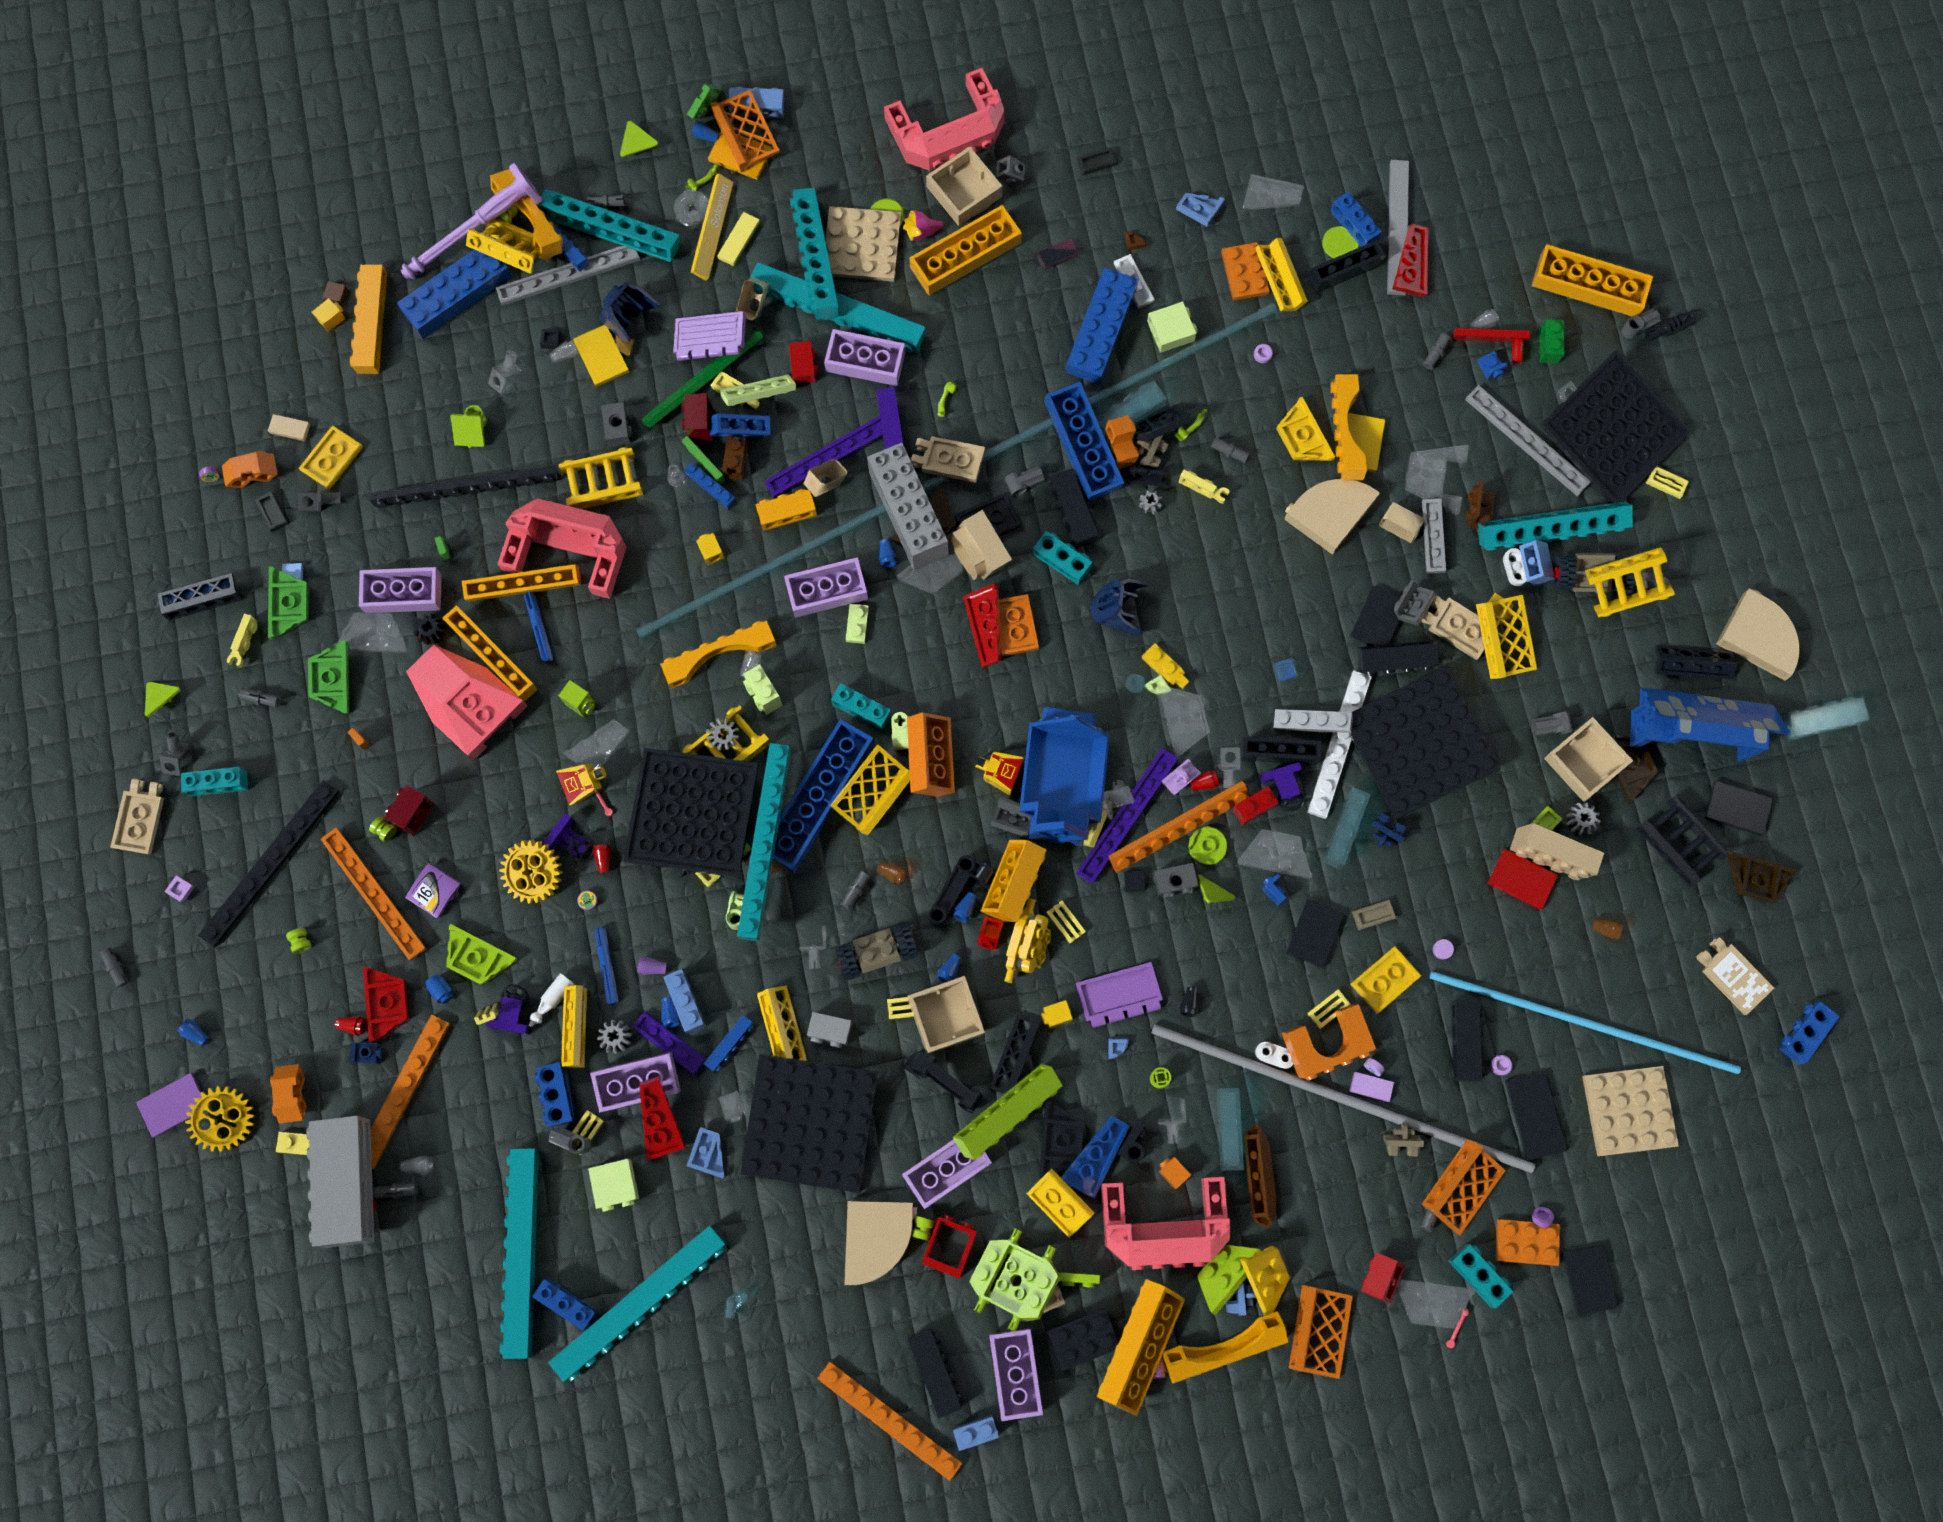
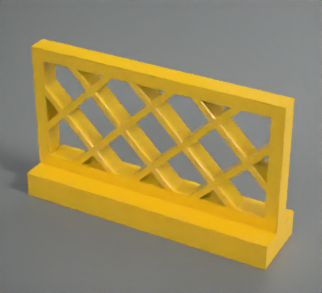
M1523 595L1476 604L1490 679L1504 678L1536 670L1537 665ZM1514 600H1518L1519 605L1516 612L1509 608ZM1495 604L1503 608L1499 616L1494 613L1493 605ZM1506 611L1513 615L1510 623L1502 619ZM1517 618L1522 621L1520 631L1513 627ZM1500 622L1507 627L1503 635L1497 630ZM1510 629L1517 634L1513 642L1506 638ZM1520 637L1526 642L1524 649L1516 645ZM1503 641L1511 645L1507 653L1501 650ZM1514 648L1521 653L1517 661L1510 657ZM1524 656L1529 658L1530 667L1525 668L1520 664ZM1507 659L1514 664L1511 671L1508 672L1505 671L1504 666Z
M876 745L830 806L855 826L860 833L869 835L909 783L910 770L901 765L882 747ZM878 752L884 756V764L875 765L874 757ZM895 765L900 770L895 776H889L888 766ZM884 766L885 777L876 778L875 767ZM866 768H872V779L863 780V771ZM886 780L884 791L877 792V781ZM873 781V792L864 793V782ZM860 783L861 794L851 795L852 785ZM874 795V804L866 807L865 796ZM861 797L862 807L853 808L852 798ZM848 798L849 809H840L837 806L842 799ZM862 810L863 818L857 823L853 818V811Z

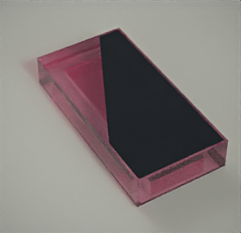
M1068 239L1039 251L1038 256L1044 269L1047 270L1078 257V252L1072 240Z

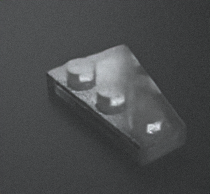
M1251 174L1242 211L1298 206L1304 186Z

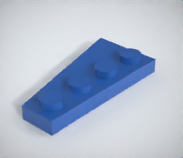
M1110 1116L1062 1175L1061 1179L1067 1185L1095 1199L1130 1125Z

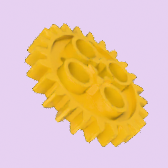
M525 840L521 841V844H514L515 848L511 847L508 849L510 854L503 855L507 860L501 861V864L505 866V868L499 870L505 874L500 878L506 880L503 887L509 886L510 889L507 893L514 892L513 898L520 897V902L527 900L528 903H533V901L538 903L541 902V899H548V895H553V890L559 888L555 883L562 881L557 877L563 873L558 870V867L562 866V864L556 863L559 856L553 857L555 850L548 851L549 845L542 846V841L535 843L534 840H529V842ZM536 855L540 858V864H537L535 861ZM518 860L522 862V868L518 866ZM540 875L544 876V883L540 881ZM522 879L526 880V887L523 886Z
M217 1086L216 1092L212 1088H208V1095L205 1092H201V1099L195 1097L194 1101L197 1104H190L189 1107L193 1111L186 1113L191 1119L185 1121V1123L191 1124V1127L186 1131L194 1132L190 1139L197 1137L196 1145L203 1142V1149L211 1146V1152L215 1151L216 1147H218L220 1152H223L224 1146L231 1150L232 1143L235 1146H239L238 1139L246 1140L243 1134L251 1133L247 1127L254 1125L253 1122L249 1121V1118L255 1117L254 1114H249L248 1112L253 1109V1106H246L250 1100H242L244 1093L237 1096V1089L229 1092V1086H226L224 1091H222L221 1086ZM213 1100L220 1102V1109L218 1111H214L211 1108ZM232 1108L239 1111L237 1119H232L229 1115ZM206 1110L215 1116L222 1114V1119L235 1123L237 1127H232L226 1122L218 1124L217 1118L206 1115L203 1111ZM204 1118L208 1119L211 1123L207 1130L201 1126V1121ZM222 1127L229 1129V1136L227 1138H223L220 1135Z

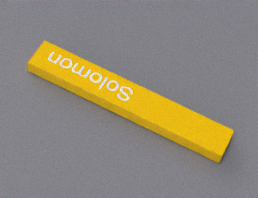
M721 174L715 175L691 268V273L704 280L709 279L733 186V182Z

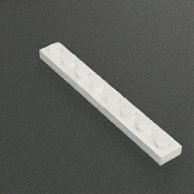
M1353 670L1339 712H1352L1362 707L1372 676ZM1332 733L1307 813L1324 819L1327 818L1352 740L1349 733Z

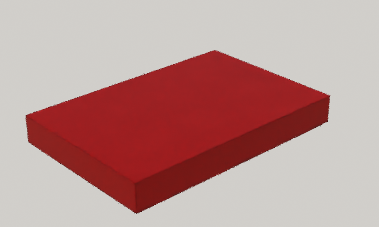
M1503 849L1487 884L1538 910H1542L1558 875Z

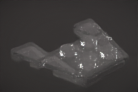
M1469 445L1411 452L1405 490L1423 499L1441 498L1442 508L1444 507L1452 511L1451 513L1458 515L1460 513L1462 497L1442 493L1447 461L1466 463Z

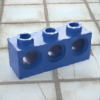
M1349 191L1334 200L1330 212L1346 228L1359 244V247L1379 240L1382 231Z
M715 414L709 417L710 436L764 438L771 435L770 416Z
M1820 1001L1809 1003L1805 1007L1803 1017L1795 1021L1791 1034H1787L1781 1041L1783 1045L1779 1050L1798 1065L1809 1061L1840 1017ZM1816 1012L1821 1014V1021L1816 1018ZM1806 1027L1810 1030V1036H1807L1805 1033ZM1794 1043L1799 1045V1052L1795 1051Z
M561 1062L537 1067L535 1081L537 1085H540L541 1089L539 1101L541 1105L544 1104V1123L548 1124V1127L554 1128L555 1125L561 1126L576 1122L565 1068L561 1067ZM552 1070L554 1078L551 1081H547L546 1074ZM553 1090H557L558 1098L551 1101L550 1093ZM560 1109L562 1117L556 1121L554 1119V1112Z
M549 1278L542 1281L532 1296L582 1331L590 1327L599 1313Z

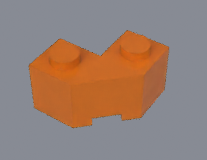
M1129 415L1108 420L1104 429L1105 437L1109 438V449L1118 470L1135 465L1139 457V451L1132 442L1136 426L1131 421Z
M264 451L233 457L222 465L225 487L244 488L251 480L269 482L277 475L274 454Z
M300 1064L275 1067L274 1074L270 1078L273 1094L272 1112L277 1117L279 1124L302 1121L304 1119L307 1106L301 1091L305 1078Z

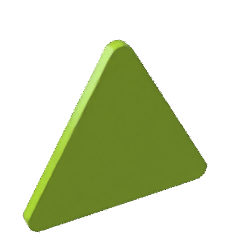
M632 121L627 122L620 152L621 157L658 146V142Z
M148 682L146 684L145 716L150 717L159 708L163 709V705L168 701L171 702V698L180 692V688Z
M1202 875L1197 876L1204 900L1208 904L1235 899L1233 894Z

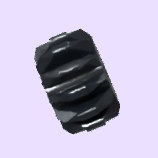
M431 613L429 617L427 614H424L423 619L417 618L419 624H413V627L416 629L413 631V634L418 636L417 640L424 642L425 645H429L430 642L436 645V640L442 641L441 635L446 634L444 630L446 624L442 622L443 619L440 616L436 617L434 613Z

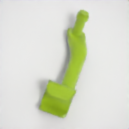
M715 163L709 173L700 180L694 182L692 178L688 179V185H685V188L690 193L696 192L700 185L715 176L718 164Z
M948 382L944 387L943 395L938 404L939 417H944L945 415L944 405L949 392L954 394L957 385L953 382Z
M1204 409L1202 413H1199L1195 423L1185 430L1183 427H1180L1178 429L1179 432L1175 436L1181 442L1184 441L1192 431L1201 425L1205 418L1204 415L1208 410Z

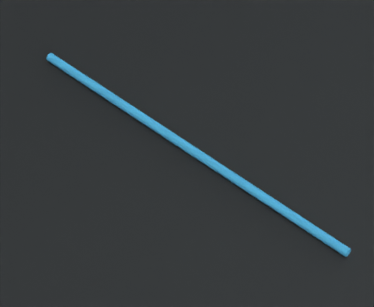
M1433 971L1430 973L1429 979L1732 1073L1739 1074L1741 1071V1067L1440 973Z

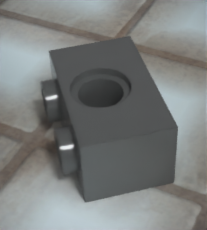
M623 402L601 405L605 440L608 446L631 444L630 437L633 436L631 425L628 426V420L631 419L629 408L626 409ZM622 422L620 426H614L615 423Z
M1193 863L1156 870L1153 873L1158 897L1171 898L1175 896V893L1179 892L1190 894L1198 887ZM1174 877L1179 878L1181 885L1174 886L1171 883V879Z

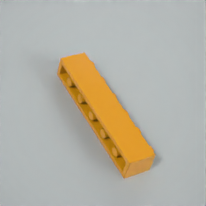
M360 265V272H357L359 286L356 288L357 305L354 306L356 321L353 322L354 339L351 341L353 356H350V366L353 367L357 374H379L387 272L383 265Z
M575 564L462 581L464 600L469 602L581 585L579 566Z
M457 605L443 617L444 621L524 702L538 690L525 674Z

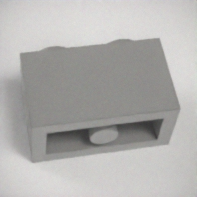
M812 1012L807 1036L811 1038V1042L822 1044L823 1041L831 1042L830 1046L842 1048V1045L847 1046L852 1021Z

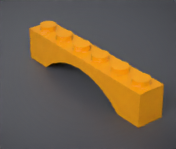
M510 169L490 175L491 190L494 194L513 184L516 178ZM522 196L514 206L528 217L534 227L533 247L542 260L561 254L563 245L561 235L555 232L552 223L547 221L544 212L539 210L530 196Z
M1358 374L1335 375L1334 382H1331L1330 392L1334 393V398H1332V409H1335L1333 424L1337 427L1334 438L1335 441H1338L1336 457H1339L1340 461L1337 464V471L1341 473V480H1364L1367 472L1366 455L1354 442L1347 422L1348 411L1357 400L1359 393Z
M767 620L755 622L752 624V627L747 629H738L734 632L735 634L730 636H721L713 643H704L693 651H684L681 656L676 658L670 657L665 659L664 663L660 665L670 688L673 689L688 683L702 664L718 654L734 650H748L761 653L776 647L777 645Z
M1277 1311L1258 1318L1244 1332L1223 1343L1205 1347L1181 1345L1164 1351L1162 1355L1173 1384L1288 1343L1285 1325Z

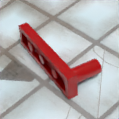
M1456 328L1452 332V340L1512 343V363H1523L1524 343L1530 338V331Z

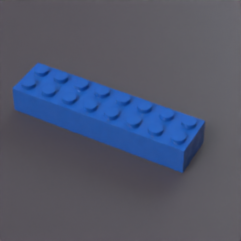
M839 720L780 816L773 862L795 874L834 809L830 805L859 769L874 745L873 737L845 721Z

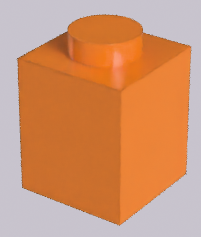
M1167 1157L1159 1165L1161 1169L1158 1172L1174 1189H1177L1191 1176L1175 1157L1171 1160Z

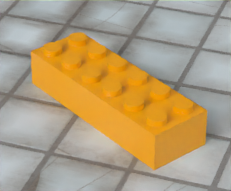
M1001 205L909 257L910 268L930 296L1021 244L1022 233L1004 206Z
M1546 244L1540 254L1531 286L1629 316H1638L1645 307L1653 276Z
M1147 1279L1145 1280L1144 1285L1140 1289L1136 1304L1132 1308L1129 1321L1124 1327L1121 1340L1116 1346L1113 1359L1107 1368L1103 1383L1099 1387L1098 1398L1135 1416L1138 1415L1185 1298L1165 1286Z

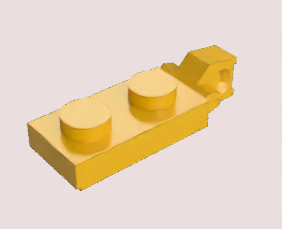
M1154 643L1142 655L1141 658L1154 671L1162 675L1168 684L1174 685L1176 683L1182 689L1188 685L1189 681L1183 676L1185 672L1157 644Z

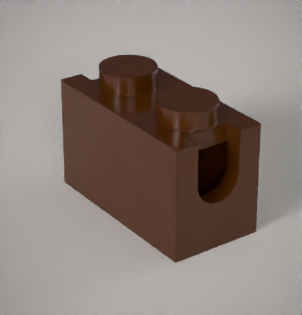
M727 436L722 467L725 479L743 481L748 451L746 438L741 437V441H739L738 439H733L732 436ZM730 469L736 470V473H731Z

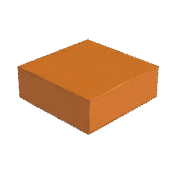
M355 728L348 731V734L362 749L366 750L370 747V744Z

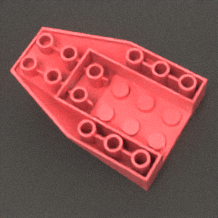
M432 645L406 671L432 723L473 761L487 748L483 743L510 716L515 719L527 707V704L488 668L436 645Z

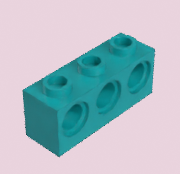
M1045 531L1033 547L1032 554L1077 585L1081 583L1092 567V561L1086 554L1078 553L1071 544L1063 543L1054 533ZM1051 544L1053 547L1051 549H1045L1043 545ZM1060 554H1066L1068 558L1062 560L1058 556ZM1080 564L1083 566V569L1076 570L1074 566Z
M841 683L831 698L833 706L880 731L884 730L892 716L891 709Z
M240 767L181 773V792L190 797L248 791L247 771Z
M1465 1244L1448 1261L1489 1307L1496 1309L1513 1293L1509 1288L1511 1284L1503 1276L1499 1277L1495 1272L1497 1270L1490 1261H1485L1481 1257L1482 1252L1475 1245ZM1466 1253L1472 1257L1469 1265L1465 1264L1463 1260ZM1480 1269L1486 1272V1278L1482 1281L1478 1278ZM1495 1285L1500 1287V1294L1498 1296H1494L1492 1288Z

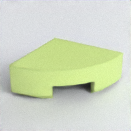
M1162 675L1145 684V687L1154 694H1167L1171 692Z

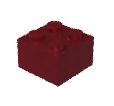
M707 393L684 395V402L681 404L682 412L685 413V419H682V429L686 431V436L694 444L714 443V436H710L709 417L714 415V408Z
M405 784L404 788L397 792L394 803L387 807L384 818L410 835L415 836L435 803Z

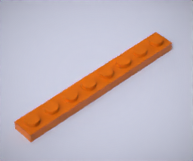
M1243 781L1233 785L1109 855V859L1116 873L1122 871L1232 809L1236 804L1249 798L1246 785Z
M336 827L323 836L320 840L408 960L412 961L427 950L341 831Z
M432 1014L370 1129L372 1169L375 1168L450 1026V1023Z
M829 1361L817 1378L949 1481L961 1466V1461L831 1361Z

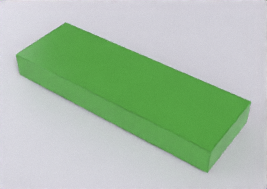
M687 436L684 437L682 443L686 449L722 485L726 481L723 474Z

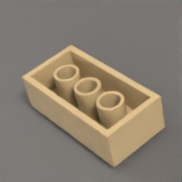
M1535 823L1517 828L1510 850L1516 852L1517 856L1531 858L1534 863L1550 866L1552 871L1558 873L1564 872L1569 874L1568 877L1574 880L1597 875L1604 855L1603 852Z

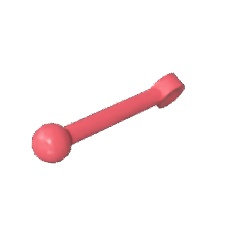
M597 791L595 794L604 807L605 814L612 816L613 811L608 808L599 791Z
M1467 1308L1461 1310L1462 1315L1451 1339L1446 1341L1448 1348L1455 1346L1454 1340L1465 1316L1469 1315Z

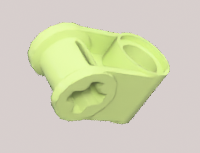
M903 712L895 713L891 720L893 750L908 749V716ZM900 719H903L904 721L902 723V726H899L898 724L900 722Z
M732 890L726 922L731 929L738 930L739 922L733 924L731 923V918L741 915L744 895Z

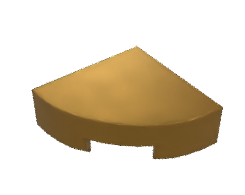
M616 336V345L619 351L625 357L631 358L635 343L634 339L627 343L622 342Z

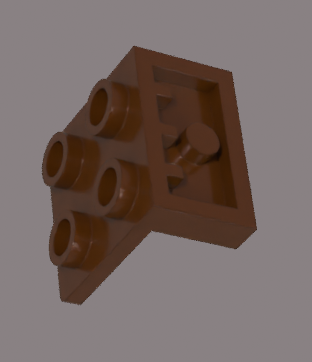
M1479 480L1477 485L1473 486L1472 492L1468 494L1467 503L1470 506L1465 514V521H1468L1467 528L1479 529V522L1492 521L1495 494L1482 492L1483 480Z

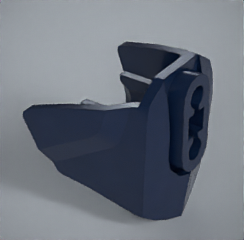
M625 282L620 287L615 285L603 300L604 306L599 320L620 338L622 342L629 343L631 339L625 330L631 322L622 315L620 308L629 309L635 316H638L641 311L659 308L661 304L639 286Z
M1128 578L1125 580H1113L1099 589L1090 605L1094 622L1128 633L1131 636H1143V631L1130 623L1135 618V615L1125 613L1121 607L1122 602H1127L1130 597L1137 598L1138 595L1133 594L1135 590L1148 587L1149 583Z

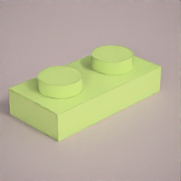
M850 604L846 642L865 644L868 605Z

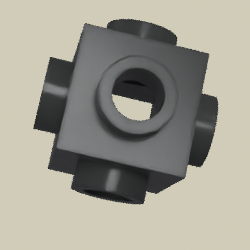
M1012 156L997 161L996 178L1009 186H1014L1024 181V163Z

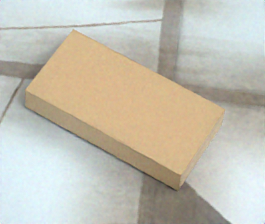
M273 414L268 432L305 441L310 424L309 422Z

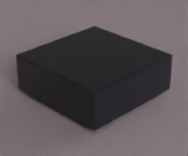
M541 329L540 347L543 349H559L560 329Z
M1144 871L1124 872L1125 892L1145 891Z

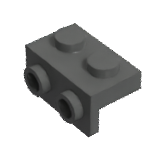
M1411 580L1404 588L1400 600L1394 606V612L1398 620L1419 626L1436 596L1435 591L1419 587L1416 581Z
M1000 797L991 826L1027 838L1030 832L1031 817L1019 811L1020 803Z

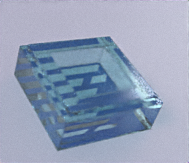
M1292 658L1273 663V668L1279 682L1298 676Z

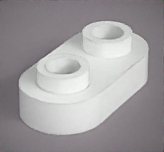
M1515 548L1509 549L1503 556L1507 577L1512 585L1521 586L1527 581L1521 552ZM1509 558H1514L1515 562H1511ZM1514 575H1518L1520 579L1517 580Z
M1262 1042L1255 1049V1055L1261 1062L1281 1069H1287L1293 1065L1288 1049L1269 1042ZM1264 1048L1269 1050V1055L1263 1054ZM1282 1055L1288 1056L1287 1062L1282 1061Z

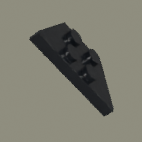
M1045 1100L1039 1179L1051 1168L1056 1173L1068 1169L1082 1152L1084 1122L1049 1100Z

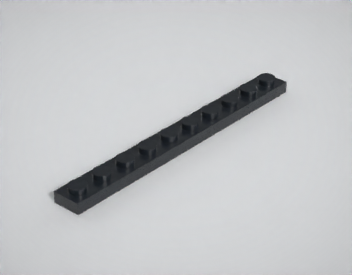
M555 466L369 493V501L374 507L384 508L387 505H404L406 502L439 500L445 496L459 497L466 493L478 494L480 491L486 490L497 491L499 488L513 489L520 485L533 486L540 482L552 483L554 480H559V473Z
M324 780L321 781L198 934L200 938L212 947H217L340 793L338 790Z

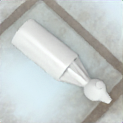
M561 973L540 998L541 1002L538 1012L531 1014L530 1027L541 1023L542 1015L557 1007L564 998V987L574 985L571 980Z

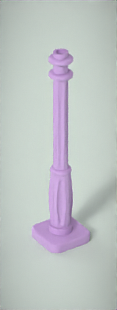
M515 163L511 164L509 168L516 178L513 184L491 197L475 211L474 216L418 258L413 256L412 262L409 265L402 264L403 269L401 273L406 279H415L417 272H425V266L467 236L469 228L475 230L481 224L486 225L487 222L498 217L513 206L522 196L529 195L537 205L543 201L541 196L522 170Z

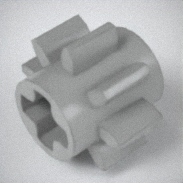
M1147 490L1145 496H1140V500L1143 502L1139 504V508L1143 507L1145 514L1147 512L1155 514L1156 508L1161 509L1162 505L1159 502L1162 501V497L1157 496V491L1153 493Z

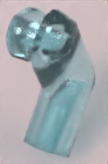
M737 1291L727 1298L725 1318H735L736 1307L746 1303L748 1296L744 1291Z

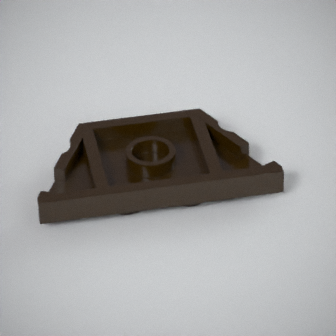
M940 488L929 499V502L947 537L957 526V523L943 489ZM896 534L892 538L893 542L901 543L898 535Z
M1610 735L1633 760L1616 775L1628 803H1631L1658 773V770L1646 745L1639 748H1631L1630 737Z
M1728 852L1737 895L1775 904L1780 898L1781 892L1787 888L1788 880L1797 873L1796 869L1736 852Z

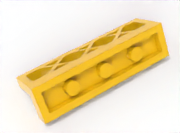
M1276 238L1269 245H1258L1255 249L1280 311H1297L1307 302V298L1283 239ZM1264 251H1267L1269 258L1264 254ZM1283 298L1288 302V305H1285Z
M581 985L564 987L561 1067L584 1068L587 988H583Z
M787 985L768 988L758 993L757 996L773 1055L793 1059L792 1050L794 1048L798 1051L800 1058L798 1060L807 1061ZM775 992H782V1003L777 1000ZM782 1011L788 1014L787 1022L782 1019ZM788 1029L793 1032L794 1038L792 1041L787 1037L786 1032Z

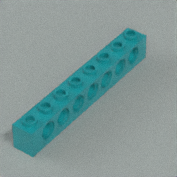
M815 188L793 190V198H790L791 209H795V212H793L794 223L798 224L796 236L801 239L799 251L804 255L801 257L802 267H806V271H804L805 282H809V286H807L808 297H812L810 302L811 313H815L816 320L837 318L838 303Z
M545 189L541 195L543 201L537 205L539 210L544 212L547 220L668 262L673 260L680 248L679 234Z
M1624 501L1479 522V545L1486 550H1496L1500 546L1512 548L1516 544L1523 543L1524 545L1534 540L1551 542L1555 538L1566 540L1576 535L1578 537H1587L1590 533L1606 534L1610 530L1617 532L1625 531L1626 528L1633 527L1632 505ZM1613 515L1612 521L1608 522V518ZM1595 518L1594 523L1590 525V520ZM1577 520L1576 525L1571 528L1572 522ZM1558 523V528L1553 530V526ZM1540 526V530L1534 533L1535 528ZM1521 528V533L1516 536V531ZM1503 531L1502 537L1497 539L1498 533Z

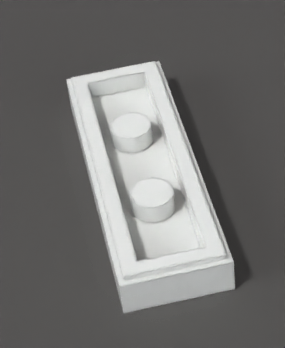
M1131 254L1114 261L1118 272L1139 279L1136 293L1133 297L1136 307L1139 309L1154 302V297Z

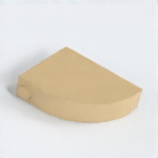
M1328 480L1308 489L1295 504L1290 503L1285 510L1287 514L1284 520L1333 555L1376 501L1380 492L1369 485L1354 480Z
M1748 589L1745 591L1716 644L1786 681L1793 675L1799 658V640L1795 627L1788 615L1776 603L1763 596L1757 590Z
M848 1201L845 1285H859L874 1281L888 1273L900 1261L910 1242L913 1220L917 1217V1207H913V1203Z

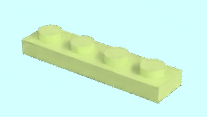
M787 374L720 390V397L727 406H734L739 403L796 390V383Z

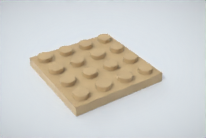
M829 206L825 243L832 277L894 282L901 212Z
M1663 1066L1582 1076L1597 1156L1679 1146Z

